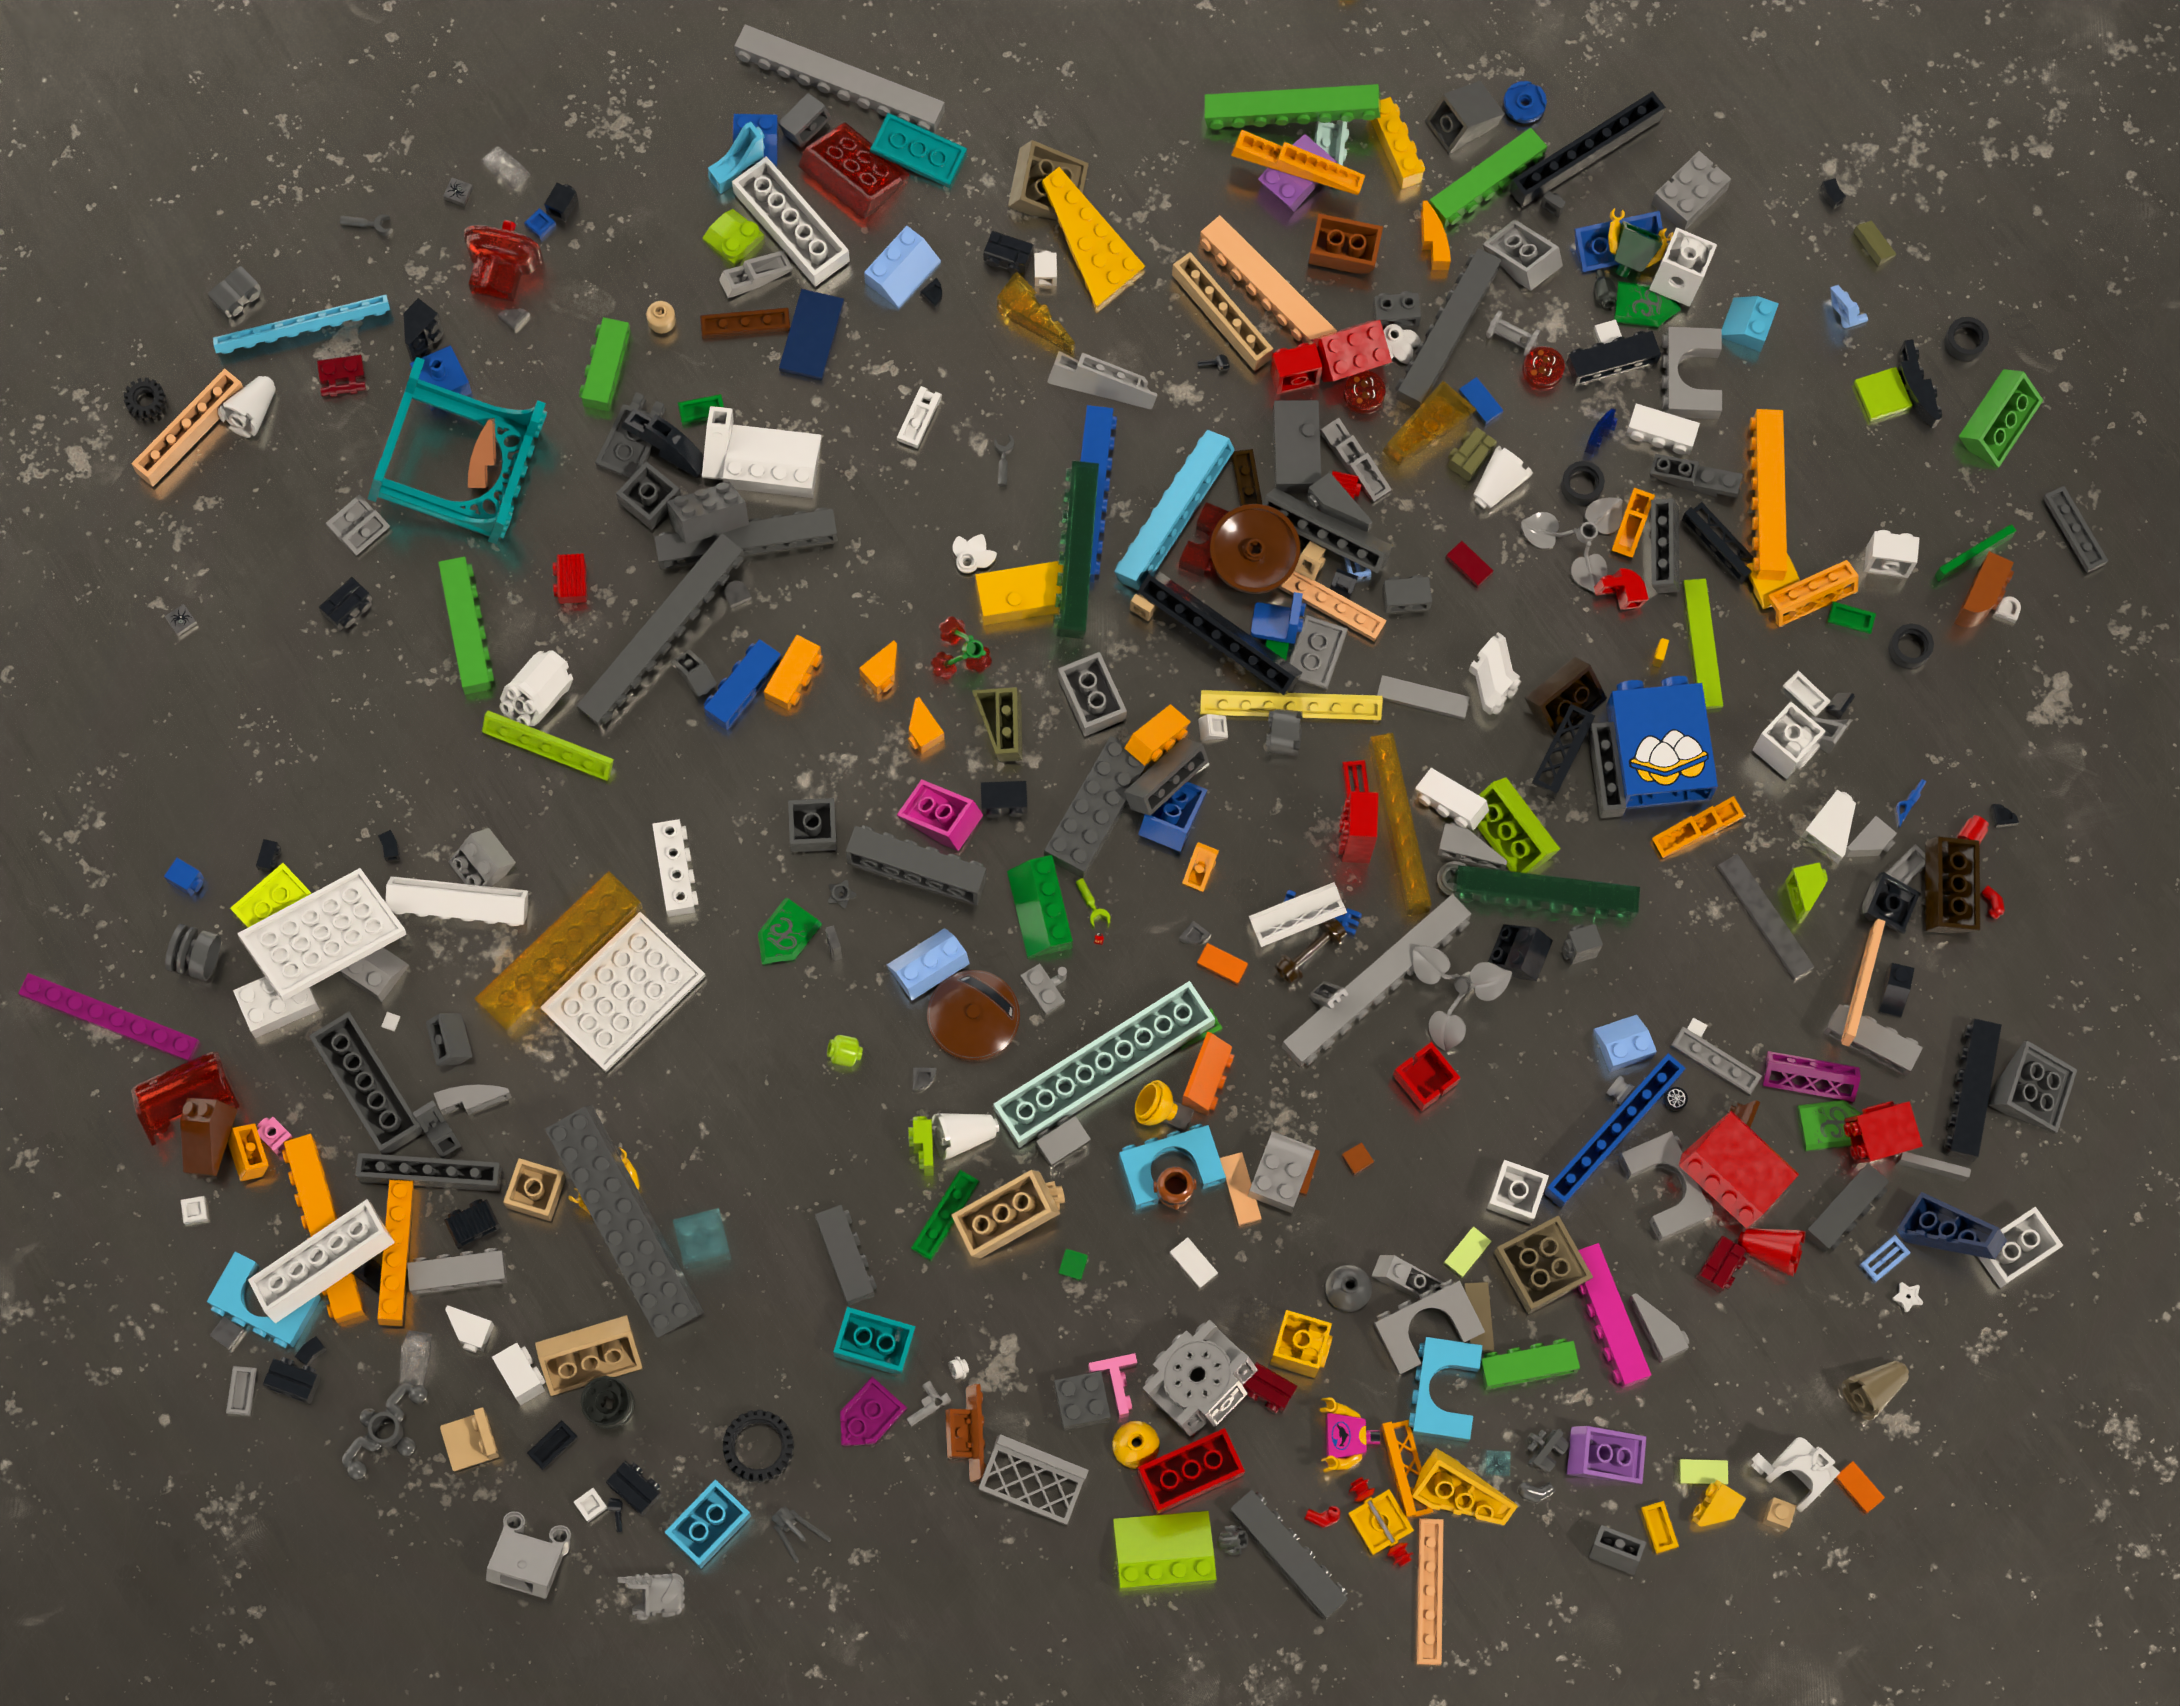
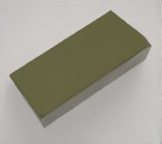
M1872 220L1855 227L1853 233L1878 266L1897 255Z

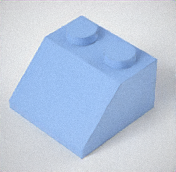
M1637 1015L1593 1029L1609 1072L1652 1059L1657 1052L1649 1030Z

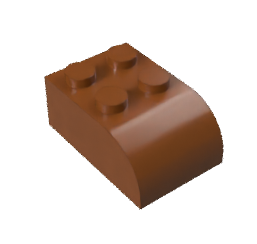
M1319 213L1308 264L1351 273H1369L1373 271L1383 226Z
M1990 551L1988 552L1977 570L1954 624L1961 627H1974L1985 620L1991 609L1996 610L2006 592L2005 588L2014 574V571L2011 570L2014 562Z

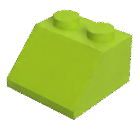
M1820 862L1793 868L1785 880L1797 924L1803 922L1828 881L1826 870L1821 868Z

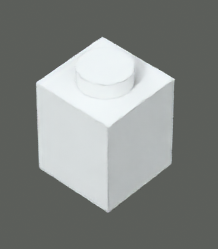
M1050 251L1034 253L1035 286H1057L1056 253H1051Z

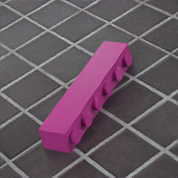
M1599 1243L1578 1250L1593 1276L1592 1279L1578 1286V1290L1581 1295L1586 1297L1588 1302L1586 1310L1590 1317H1594L1596 1326H1594L1598 1339H1602L1605 1348H1603V1352L1607 1361L1612 1362L1614 1367L1612 1374L1617 1384L1620 1383L1621 1387L1625 1388L1649 1379L1651 1372Z

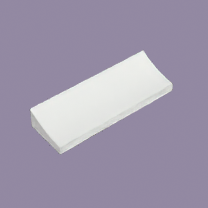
M366 1199L248 1279L264 1312L276 1324L394 1244L395 1241L382 1223L372 1204Z

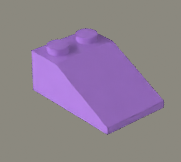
M1306 134L1293 144L1298 148L1337 163L1335 159ZM1267 168L1258 178L1264 187L1293 212L1319 184L1272 168Z
M1591 1426L1571 1427L1567 1475L1642 1484L1646 1436Z

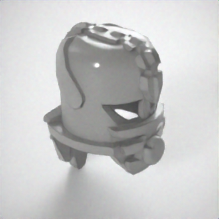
M645 1573V1575L636 1574V1576L617 1577V1582L626 1583L628 1588L642 1589L643 1603L632 1608V1614L636 1615L638 1620H646L649 1616H655L656 1613H662V1617H671L680 1614L684 1608V1580L679 1574L649 1575Z

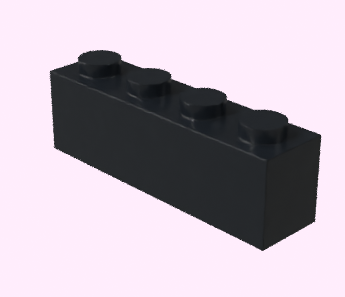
M1639 331L1628 338L1618 337L1610 343L1604 344L1600 342L1588 349H1575L1568 355L1566 363L1573 383L1577 386L1658 363L1661 352L1653 331Z

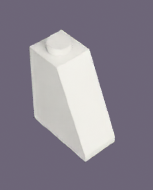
M1838 789L1801 836L1837 864H1839L1846 852L1856 805L1849 794L1840 792Z

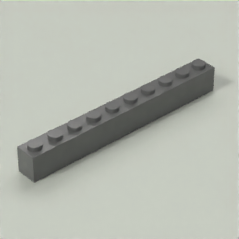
M722 533L576 705L577 709L596 725L600 726L602 722L606 724L613 716V709L617 705L620 707L628 698L626 694L631 688L636 689L642 682L641 676L645 671L650 672L657 664L656 658L660 654L664 655L670 649L672 639L675 636L678 638L686 629L684 625L688 620H694L701 611L699 607L704 602L708 603L713 598L715 588L718 585L722 586L730 576L728 573L733 567L737 569L744 560L742 557L744 555L743 549Z

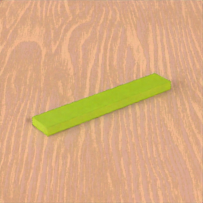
M1706 579L1684 580L1683 589L1696 683H1702L1706 709L1722 708L1723 700Z
M491 711L486 712L482 733L607 781L610 778L614 759Z

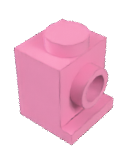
M274 1117L271 1119L264 1118L257 1125L259 1137L277 1156L285 1149L284 1142L294 1139ZM275 1129V1135L269 1136L268 1133Z

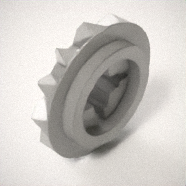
M1458 861L1444 864L1438 871L1436 878L1438 888L1443 891L1444 895L1451 896L1453 894L1455 897L1464 896L1470 891L1474 881L1470 868ZM1451 873L1455 877H1462L1458 882L1459 886L1455 883H1448L1451 880Z

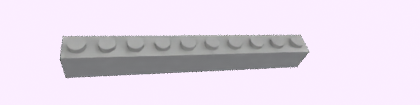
M746 24L734 45L735 56L741 61H750L764 70H773L782 77H791L803 85L814 86L823 93H832L844 101L850 100L864 109H873L882 116L886 117L887 113L893 114L934 134L945 113V102Z
M1453 894L1449 896L1345 987V990L1348 992L1346 997L1339 996L1341 1001L1339 1003L1333 1002L1335 1006L1332 1009L1323 1006L1283 1041L1282 1048L1299 1067L1305 1063L1310 1065L1318 1057L1317 1052L1322 1048L1327 1050L1335 1042L1333 1038L1339 1033L1344 1035L1352 1027L1350 1024L1356 1018L1359 1021L1364 1018L1369 1012L1367 1009L1373 1003L1375 1006L1380 1004L1386 996L1384 994L1389 989L1392 991L1397 989L1403 981L1401 979L1405 975L1411 976L1415 973L1413 968V950L1416 946H1430L1433 948H1438L1440 945L1446 946L1453 939L1452 934L1457 930L1462 932L1470 924L1468 920L1471 913Z

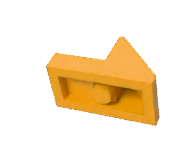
M1198 842L1182 884L1204 892L1215 867L1219 850Z

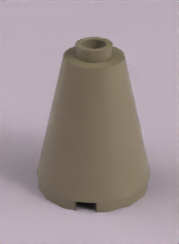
M1892 1361L1848 1377L1843 1381L1846 1387L1842 1389L1846 1401L1855 1412L1860 1411L1864 1414L1862 1416L1863 1419H1874L1908 1381V1368L1902 1362Z

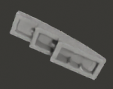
M1339 417L1320 429V433L1349 474L1359 476L1357 483L1362 484L1361 489L1372 502L1392 490L1368 452L1365 453L1354 435L1351 436Z

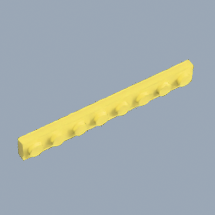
M1201 690L1200 715L1269 717V711L1282 709L1303 711V718L1381 720L1383 698L1382 696L1310 693H1287L1282 695L1277 692Z

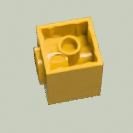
M1286 1310L1270 1365L1315 1378L1319 1367L1324 1368L1333 1338V1336L1329 1335L1332 1323Z

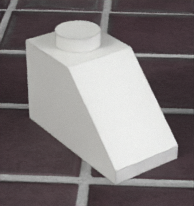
M447 1305L445 1310L460 1343L464 1345L463 1349L476 1353L477 1350L484 1352L494 1327L492 1321Z

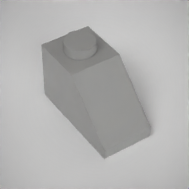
M1875 816L1846 848L1844 856H1879L1883 850L1887 853L1896 843L1893 839L1897 833Z

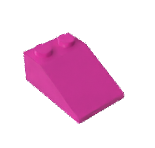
M922 779L897 814V817L940 844L956 851L960 850L983 816L974 800Z

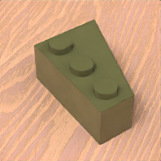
M1017 687L972 690L999 761H1022L1021 694Z

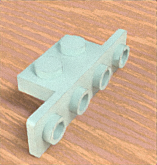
M1337 120V124L1318 121L1315 127L1314 142L1335 159L1337 164L1343 166L1347 156V149L1344 147L1349 136V129H1346L1347 122Z

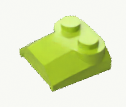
M731 209L722 214L708 228L702 239L735 267L765 236L759 230L756 223L748 221L737 211Z

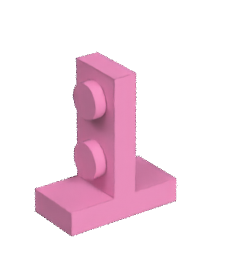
M1135 1353L1092 1362L1088 1365L1089 1373L1101 1371L1104 1374L1109 1372L1119 1418L1128 1417V1410L1132 1409L1130 1396H1125L1123 1388L1127 1386L1125 1373H1120V1370L1137 1367Z

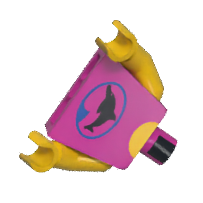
M1322 1398L1321 1400L1326 1402L1327 1407L1320 1408V1412H1330L1326 1415L1327 1457L1321 1459V1461L1328 1463V1468L1323 1469V1471L1326 1473L1332 1470H1348L1362 1460V1456H1365L1367 1453L1366 1444H1380V1430H1366V1419L1361 1418L1359 1413L1346 1405L1335 1402L1333 1398Z

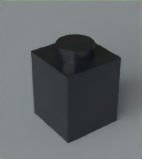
M556 183L544 203L546 213L566 222L578 202L577 192L568 184Z

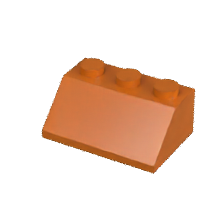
M1207 1032L1182 1099V1105L1207 1116L1210 1109L1215 1110L1219 1099L1215 1094L1218 1088H1223L1227 1077L1223 1075L1226 1067H1231L1235 1056L1231 1054L1232 1046L1210 1032Z

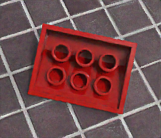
M1732 1111L1726 1114L1681 1154L1679 1167L1746 1229L1769 1209L1799 1175Z

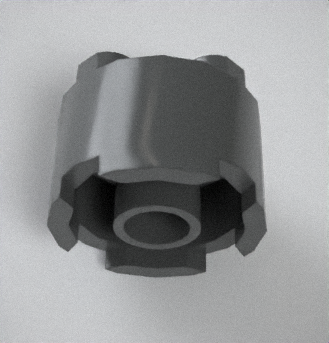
M1282 709L1269 711L1268 724H1270V729L1272 730L1271 733H1267L1266 737L1267 751H1271L1272 754L1299 756L1298 749H1300L1302 736L1300 719L1303 718V711Z

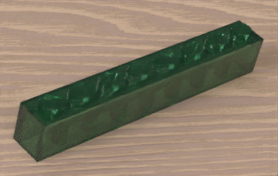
M1072 460L1071 467L1066 468L1065 481L1069 482L1068 489H1064L1063 502H1067V510L1063 509L1061 523H1065V531L1061 530L1060 544H1064L1063 552H1059L1058 565H1062L1061 573L1058 572L1056 586H1060V594L1056 593L1055 607L1059 608L1058 615L1054 614L1053 628H1057L1056 636L1083 639L1086 632L1099 463Z
M1458 865L1455 870L1453 895L1459 898L1461 902L1476 900L1481 901L1485 905L1501 903L1509 908L1526 906L1527 909L1534 911L1543 908L1550 909L1552 913L1568 911L1576 916L1593 914L1596 918L1606 919L1610 916L1618 917L1620 921H1631L1639 912L1640 887Z

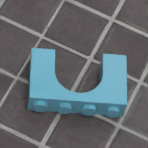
M1197 1124L1190 1127L1189 1131L1184 1133L1175 1131L1167 1134V1138L1161 1140L1152 1138L1145 1141V1145L1138 1147L1136 1145H1129L1122 1148V1152H1119V1160L1136 1210L1158 1203L1159 1198L1157 1193H1154L1151 1165L1158 1156L1166 1152H1180L1192 1160L1202 1189L1225 1182L1226 1176L1209 1125L1202 1126V1124Z
M234 1252L207 1300V1303L212 1307L211 1311L222 1317L224 1314L233 1317L231 1321L241 1327H244L245 1324L253 1327L252 1332L265 1338L266 1334L274 1338L273 1343L280 1347L286 1348L288 1345L294 1348L319 1304L321 1296L318 1294L276 1324L269 1316L259 1317L251 1314L245 1305V1293L250 1285L248 1279L256 1274L260 1266L255 1261Z
M1426 1337L1424 1343H1420L1418 1357H1422L1421 1366L1416 1367L1415 1380L1419 1381L1418 1390L1414 1389L1412 1395V1404H1416L1415 1413H1410L1408 1426L1413 1428L1412 1434L1462 1442L1470 1441L1473 1416L1446 1412L1438 1408L1430 1397L1429 1383L1437 1372L1448 1368L1478 1372L1483 1345Z

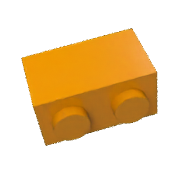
M256 1124L232 1128L228 1145L239 1180L245 1181L263 1177L269 1165Z

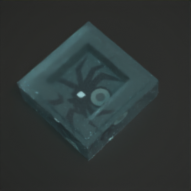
M1487 1450L1486 1475L1509 1477L1511 1452Z

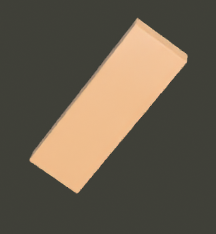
M1243 1153L1220 1158L1238 1226L1260 1221L1262 1218L1257 1201L1248 1197L1252 1184Z

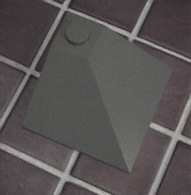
M2025 1040L1995 1083L1989 1105L2005 1115L2057 1133L2077 1069Z

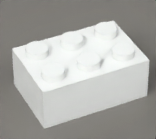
M266 976L233 990L248 1027L255 1038L320 1010L310 987L282 1001Z

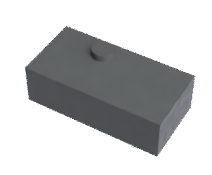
M1319 400L1274 401L1275 488L1285 493H1308L1309 487L1321 479Z

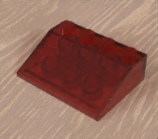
M846 122L807 146L798 167L862 219L877 211L910 177V174L898 164L871 153L872 143Z

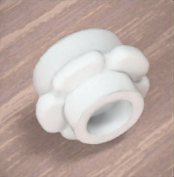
M956 1356L955 1360L949 1361V1369L953 1378L965 1379L966 1373L969 1372L966 1360H961L960 1357Z

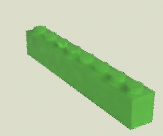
M1379 84L1205 94V121L1207 128L1212 129L1232 126L1234 128H1242L1249 125L1263 127L1267 124L1283 126L1288 123L1308 124L1309 122L1318 121L1329 123L1335 120L1350 122L1353 119L1369 121L1381 118Z

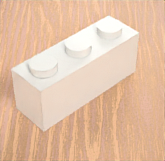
M1636 404L1626 436L1635 441L1649 442L1657 448L1665 447L1680 455H1690L1700 423Z
M1430 768L1415 788L1418 801L1426 807L1432 806L1441 816L1445 818L1448 816L1454 819L1455 823L1464 829L1467 827L1474 831L1489 811L1487 800L1433 768Z

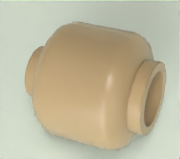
M656 301L648 307L646 316L651 330L662 334L673 329L676 317L672 305L665 301Z

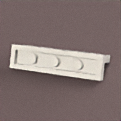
M1333 882L1249 916L1257 939L1261 947L1345 914L1347 911Z

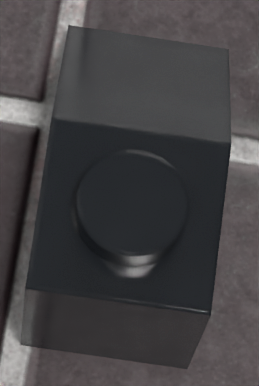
M1891 963L1886 970L1878 1013L1897 1018L1902 1017L1911 989L1915 968Z

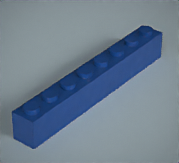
M1087 405L1068 565V580L1094 582L1095 575L1100 574L1101 562L1097 561V554H1102L1103 541L1099 540V535L1104 533L1105 520H1102L1101 517L1102 512H1107L1108 499H1104V491L1109 492L1110 478H1106V473L1111 471L1112 458L1108 456L1109 450H1114L1115 437H1111V429L1116 430L1117 416H1113V408Z
M1668 1053L1551 1182L1544 1194L1562 1209L1678 1080L1686 1068Z

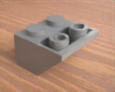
M489 828L471 833L448 861L465 884L488 887L504 878L516 863Z

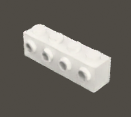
M680 819L654 823L652 825L667 915L672 917L695 913L694 905L699 904L697 892H692L691 883H695L693 869L688 870L687 862L691 861L690 849L684 846V840L688 839L686 826H681Z

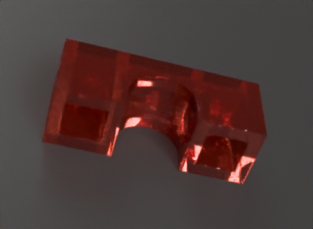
M1205 503L1197 520L1196 529L1204 532L1209 539L1201 544L1188 540L1179 560V568L1200 577H1204L1206 571H1211L1213 567L1210 557L1211 537L1218 522L1229 511L1210 503Z

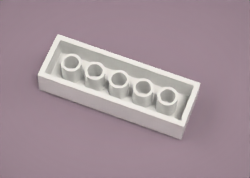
M767 156L732 181L733 193L815 287L850 262L849 250Z

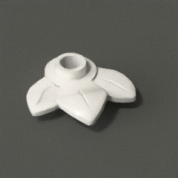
M1390 324L1383 331L1391 359L1395 357L1400 362L1408 365L1410 360L1413 359V348L1419 346L1421 339L1412 330H1403L1396 324ZM1391 331L1396 332L1397 338L1391 337Z
M983 534L974 536L969 541L958 536L953 543V552L957 557L956 566L962 573L969 574L977 568H987L996 559L997 553L995 551L986 550V541ZM968 560L971 562V565L965 566L963 562Z

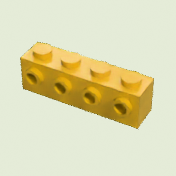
M1391 97L1381 100V118H1375L1371 120V123L1401 189L1421 183L1425 166L1422 159H1418L1416 155L1417 149L1414 141H1410L1407 135L1409 132L1406 123L1402 122L1399 117L1400 110L1398 105L1393 103Z

